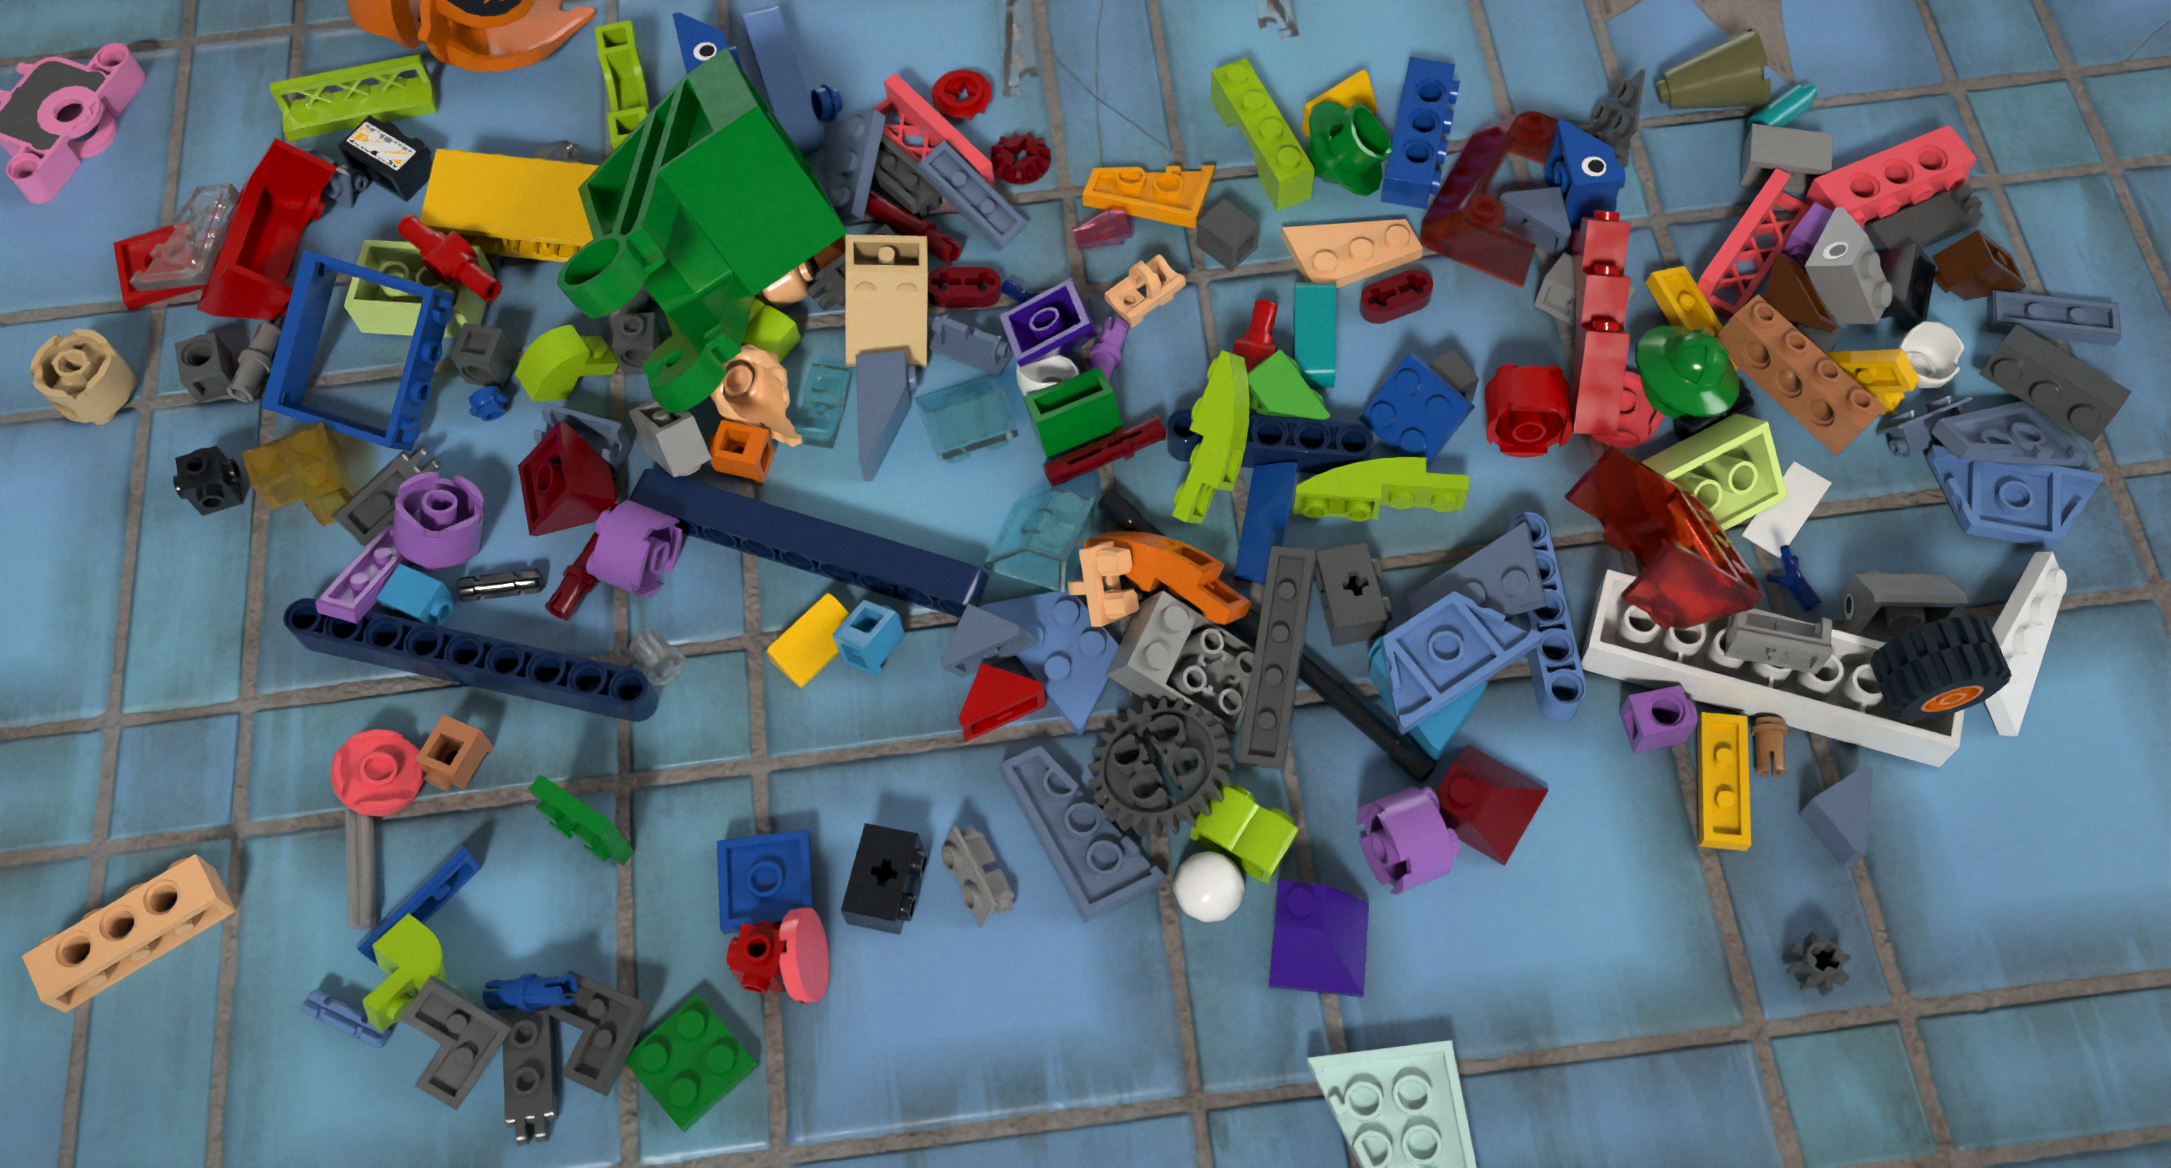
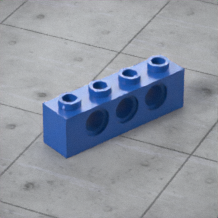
M1410 57L1380 202L1427 209L1429 195H1438L1442 171L1435 170L1436 163L1444 164L1448 141L1441 140L1442 133L1450 134L1454 111L1447 110L1448 103L1456 104L1460 81L1453 80L1456 64Z

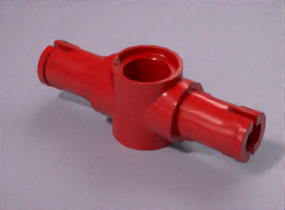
M412 214L407 215L400 221L397 227L399 235L420 250L423 264L440 282L449 285L453 281L457 285H465L487 303L492 302L500 295L502 291L501 282L479 266L475 250L459 234L451 231L446 236L443 232H435Z
M1255 301L1248 330L1243 333L1242 338L1237 337L1232 353L1244 357L1247 373L1277 351V345L1274 344L1272 332L1278 307L1272 301Z

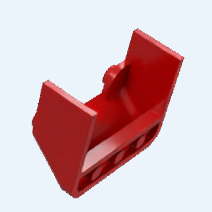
M274 138L238 195L199 299L197 310L216 317L273 321L277 315L283 317L286 314L293 288L284 284L304 227L310 219L317 221L322 213L325 200L321 199L320 195L323 188L335 174L337 166Z

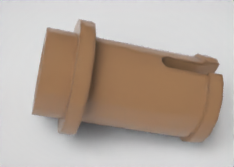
M1772 716L1757 718L1755 726L1750 729L1751 735L1756 737V774L1768 777V770H1770L1769 758H1771L1773 777L1783 776L1787 773L1784 737L1789 734V729L1784 726L1782 718Z

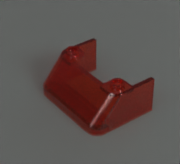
M1527 111L1475 131L1422 221L1419 234L1421 243L1433 252L1523 288L1536 244L1500 230L1505 218L1504 207L1499 201L1485 194L1509 152L1545 165L1557 121L1561 120L1540 112ZM1582 129L1583 131L1587 132L1588 134H1590V135L1596 137V134L1591 133V132H1589V131H1586V130Z
M1614 445L1608 448L1565 495L1568 502L1599 519L1605 529L1602 536L1611 546L1619 551L1626 548L1635 553L1644 570L1621 593V596L1625 601L1647 612L1660 627L1669 630L1671 627L1683 630L1749 611L1766 596L1764 589L1721 525L1700 499Z

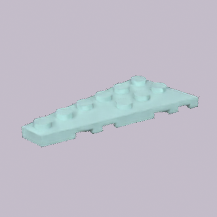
M1452 1040L1307 1058L1306 1063L1361 1168H1477Z

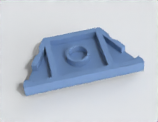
M1933 445L1927 453V460L1964 533L2054 549L2061 542L2073 521L2087 504L2086 502L2103 480L2102 473L2055 465L1959 460L1956 456L1950 454L1945 447Z
M1068 589L980 606V609L1012 622L1037 637L1039 645L1014 655L1013 658L1031 679L1041 682L1046 698L1078 736L1082 735L1088 726L1087 721L1097 702L1100 703L1107 690V683L1110 677L1105 674L1119 648L1118 643L1103 626L1091 627L1088 608L1076 595H1069Z
M1455 591L1382 637L1381 649L1398 730L1403 735L1539 646L1544 636L1531 628L1530 632H1527L1504 621L1505 615L1491 608H1482L1474 600Z

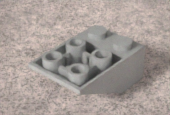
M1161 591L1140 603L1139 610L1135 613L1105 675L1138 696L1159 704L1163 697L1167 699L1171 708L1174 707L1179 698L1184 699L1188 708L1198 703L1204 714L1211 711L1218 724L1221 723L1226 732L1235 734L1246 711L1255 649L1165 591Z

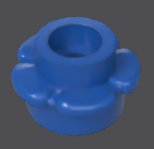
M825 83L821 84L820 88L812 90L811 103L816 117L819 120L830 118L831 121H834L838 112L842 111V99L839 91L832 89L830 85Z
M498 386L482 388L469 397L468 400L471 404L469 412L472 416L482 418L483 421L495 420L505 414V407L508 405L509 398L507 395L502 394Z

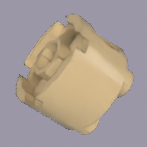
M74 329L69 330L73 335L62 338L58 334L48 339L37 350L30 363V373L34 376L33 384L35 388L60 414L71 421L93 422L96 425H104L114 418L115 413L128 401L132 390L138 384V379L131 371L128 363L105 337L93 330Z

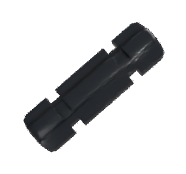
M537 568L523 569L520 571V574H516L515 570L480 575V579H476V576H467L457 580V594L463 602L478 601L480 596H484L486 600L518 596L520 591H524L526 595L539 593L543 590L542 573Z

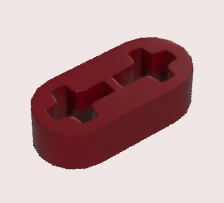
M988 267L936 268L928 274V299L935 306L942 308L991 307L1000 300L1002 295L1000 276L995 270ZM942 284H949L946 291H939ZM981 284H988L986 291H979Z
M1413 269L1368 285L1361 294L1359 307L1361 316L1370 323L1382 324L1423 309L1431 299L1433 290L1432 278L1422 270ZM1412 286L1414 290L1421 289V293L1416 294L1414 290L1407 291V287ZM1376 299L1379 304L1385 303V307L1380 308L1377 303L1371 304V300Z

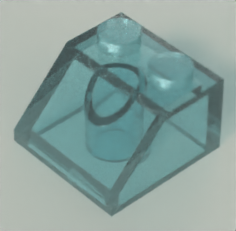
M992 374L915 398L931 446L939 461L947 460L948 463L959 462L969 458L971 451L986 447V450L1000 449L1010 443L1009 439L1019 436L1006 389Z
M1053 487L1015 502L984 563V569L1065 593L1068 587L1067 581H1071L1080 561L1079 549L1085 548L1083 545L1086 539L1091 538L1094 531L1096 498Z

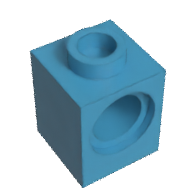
M400 563L376 597V600L390 616L440 626L449 619L453 611V605L456 602V599L443 582Z

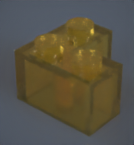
M323 422L242 453L251 486L272 510L302 498L304 505L323 527L336 522L331 515L356 493L341 446Z

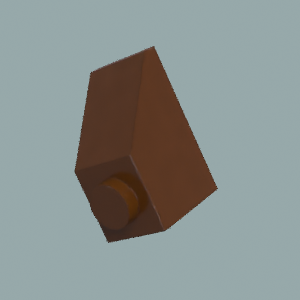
M1979 230L1932 256L1938 268V271L1934 273V277L1940 288L1945 293L1951 291L1964 301L1988 297L1992 290L2015 292L2027 287L2012 255Z

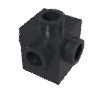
M217 445L209 448H200L192 453L175 458L178 475L173 476L175 490L181 499H187L202 516L243 504L240 482H242L240 468L233 458L228 459Z

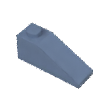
M905 350L856 355L859 462L865 481L874 480L911 408L910 391L917 390L915 366H908Z

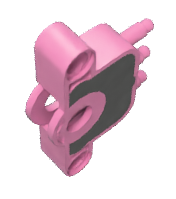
M111 43L102 47L87 66L55 56L44 58L34 65L21 62L16 66V70L19 74L24 75L12 91L0 89V102H2L0 104V145L12 158L6 166V173L28 201L41 204L52 200L81 165L80 159L93 157L103 152L115 139L117 123L113 117L121 114L146 80V75L129 49L121 43ZM98 125L97 132L90 139L80 142L72 140L88 133Z

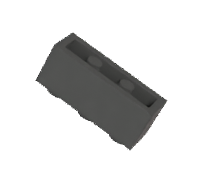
M2018 324L2002 341L1979 373V375L2092 443L2118 413L2132 392Z

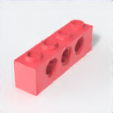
M1946 125L1815 178L1803 202L1810 206L1816 202L1831 211H1834L1836 207H1844L1857 224L1862 227L1865 223L1874 219H1883L1893 215L1901 208L1911 204L1917 205L1929 200L1933 195L1945 190L1948 192L1961 187L1968 180V173L1977 158L1950 125Z

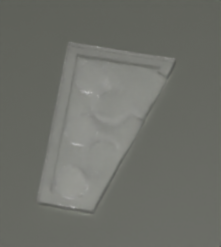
M231 183L197 187L173 220L172 224L176 229L167 242L164 244L157 243L150 252L154 260L144 273L137 271L129 282L138 291L206 285L237 203L239 191Z

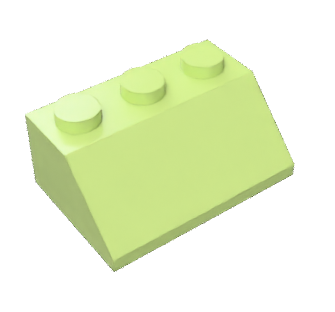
M1737 413L1632 466L1643 506L1675 548L1682 553L1788 498L1768 421Z

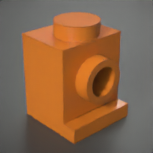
M721 420L716 434H712L707 443L714 471L754 479L755 484H764L776 452L769 429Z

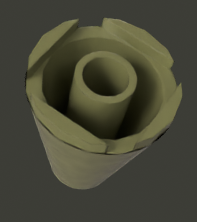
M1753 28L1744 29L1662 71V80L1656 81V91L1660 104L1667 103L1670 110L1750 107L1768 104L1771 98L1770 78L1764 80V66H1768V62L1757 30H1753Z

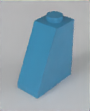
M1381 635L1367 655V658L1372 660L1368 678L1395 716L1381 649L1383 637ZM1482 682L1406 732L1414 745L1434 762L1438 763L1481 702L1488 682Z

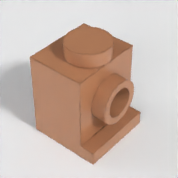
M442 715L414 761L427 773L424 779L433 786L444 791H449L452 784L465 789L486 753L490 754L494 746L481 730Z

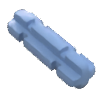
M320 990L311 991L302 1006L303 1012L309 1016L323 1021L357 1039L363 1040L365 1043L376 1048L383 1047L392 1034V1026H389L382 1033L369 1023L366 1012L337 998L335 999Z

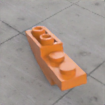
M1119 531L1088 538L1083 545L1087 548L1098 545L1100 542L1114 541V547L1129 549L1132 567L1131 571L1124 575L1129 578V582L1134 587L1150 592L1168 586L1171 594L1180 599L1190 601L1200 608L1202 614L1212 622L1225 625L1243 618L1252 604L1250 600L1218 579L1225 565L1224 563L1184 542L1147 532Z

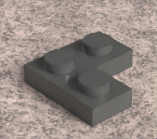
M569 970L567 974L573 975L577 981L578 994H563V996L576 997L575 1002L568 1006L551 1005L546 1013L583 1030L561 1075L602 1095L608 1096L653 1007Z
M430 975L401 1018L405 1023L442 1044L417 1080L415 1086L457 1110L511 1031L513 1023L435 976Z

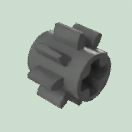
M1812 932L1804 939V946L1795 943L1789 948L1787 952L1796 960L1786 969V974L1795 975L1796 979L1801 983L1800 991L1803 992L1807 988H1818L1822 996H1827L1833 990V983L1842 986L1849 980V975L1841 969L1851 959V956L1842 953L1836 945L1837 938L1833 937L1829 941H1818V937ZM1817 959L1821 962L1819 969L1815 967Z

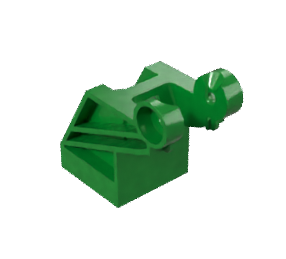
M724 48L686 74L578 188L593 240L573 254L558 275L557 286L575 307L584 312L590 319L607 316L630 301L643 286L648 290L664 311L673 336L654 349L644 361L642 367L646 373L653 398L665 412L678 413L700 404L710 396L724 378L727 371L726 362L742 352L741 345L746 334L753 296L847 234V231L813 169L729 50Z

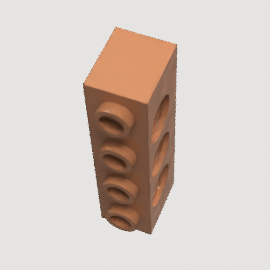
M1759 294L1737 311L1715 337L1729 351L1728 358L1836 456L1886 409Z

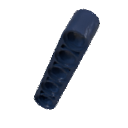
M1189 408L1173 412L1167 422L1168 452L1173 458L1183 462H1190L1194 448L1202 442L1204 437L1189 430L1193 422L1191 419L1192 409ZM1249 414L1247 441L1241 467L1254 468L1257 465L1296 462V472L1321 474L1337 467L1370 460L1374 442L1373 435L1368 428L1356 423ZM1189 433V434H1192L1193 436H1191V437H1181V436H1179V434ZM1269 440L1275 442L1276 444L1267 445L1263 444L1262 442ZM1312 444L1317 446L1318 448L1309 449L1304 447L1303 445ZM1354 448L1359 450L1360 452L1353 453L1347 451L1346 449Z

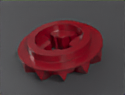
M1014 131L1013 135L1009 138L1000 136L998 145L991 147L990 161L992 162L993 172L998 178L1010 184L1023 185L1035 182L1046 174L1051 164L1050 148L1046 146L1044 138H1035L1031 131L1026 135H1019ZM1026 150L1027 157L1023 156L1015 165L1014 155H1019L1021 151Z

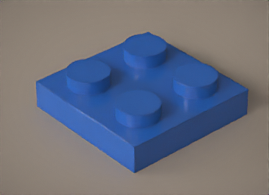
M1408 353L1359 417V420L1400 457H1426L1427 469L1475 406L1417 355Z
M808 829L717 841L720 930L723 934L740 932L742 923L757 926L758 921H770L781 925L784 916L791 909L813 908L815 911L811 835Z

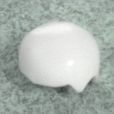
M1923 321L1905 334L1899 341L1896 349L1904 350L1919 378L1916 387L1940 388L1953 379V376L1960 371V367L1957 364L1964 346L1953 329L1940 322Z
M1061 355L1022 367L1017 363L1018 388L1025 397L1079 375V370L1071 359Z
M1206 851L1191 855L1178 866L1172 883V891L1184 913L1208 923L1225 920L1239 908L1245 893V885L1239 868L1230 858L1221 853Z

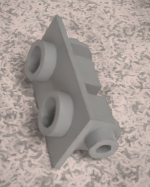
M957 826L953 827L941 847L942 860L947 871L954 874L962 890V900L966 909L974 914L979 926L982 927L986 924L994 909H996L999 915L1011 911L1015 907L1012 901L1015 895L1001 869L985 873L983 868L994 865L996 859L983 833L976 832L974 827L966 828L961 832Z

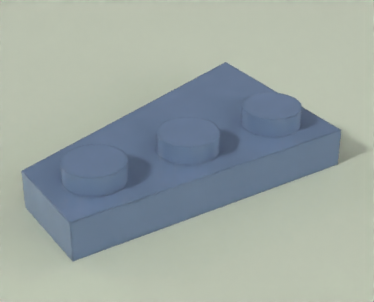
M875 109L824 126L825 193L844 226L863 221L886 118V116Z
M2024 401L1939 419L1931 431L1944 444L1945 449L1959 460L2080 466L2088 455L2083 448L2044 413Z
M1523 522L1407 596L1411 618L1453 591L1474 600L1482 608H1491L1505 615L1506 618L1548 606L1527 523Z

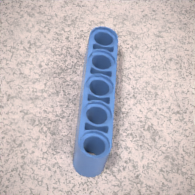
M775 5L742 14L749 43L774 116L801 154L823 149L824 142L778 6Z
M1524 511L1512 518L1507 532L1523 522L1527 523L1533 540L1548 606L1517 614L1521 629L1530 632L1531 628L1544 636L1541 644L1526 654L1538 708L1547 720L1555 723H1564L1570 721L1575 716L1586 694V683L1549 527L1546 520L1539 514ZM1534 612L1547 613L1552 619L1543 620ZM1544 651H1553L1557 653L1561 657V660H1552L1548 658L1544 654ZM1553 691L1566 693L1571 701L1557 699Z

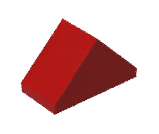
M981 663L958 718L965 741L968 742L1046 707L1044 688L1039 681Z

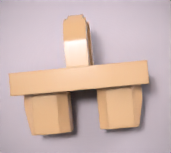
M1158 254L1146 264L1140 260L1130 267L1129 276L1104 293L1105 301L1129 327L1133 328L1143 321V316L1158 305L1163 306L1172 300L1173 294L1186 286V278L1176 273L1167 264L1165 259ZM1145 284L1146 298L1137 291Z
M1114 541L1100 542L1098 545L1079 549L1083 577H1078L1079 580L1067 581L1069 595L1086 594L1091 627L1104 626L1125 618L1126 615L1137 612L1139 610L1137 593L1133 589L1122 590L1119 575L1131 571L1132 559L1130 550L1114 547Z

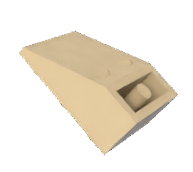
M845 234L846 367H856V355L905 350L908 366L927 368V236Z

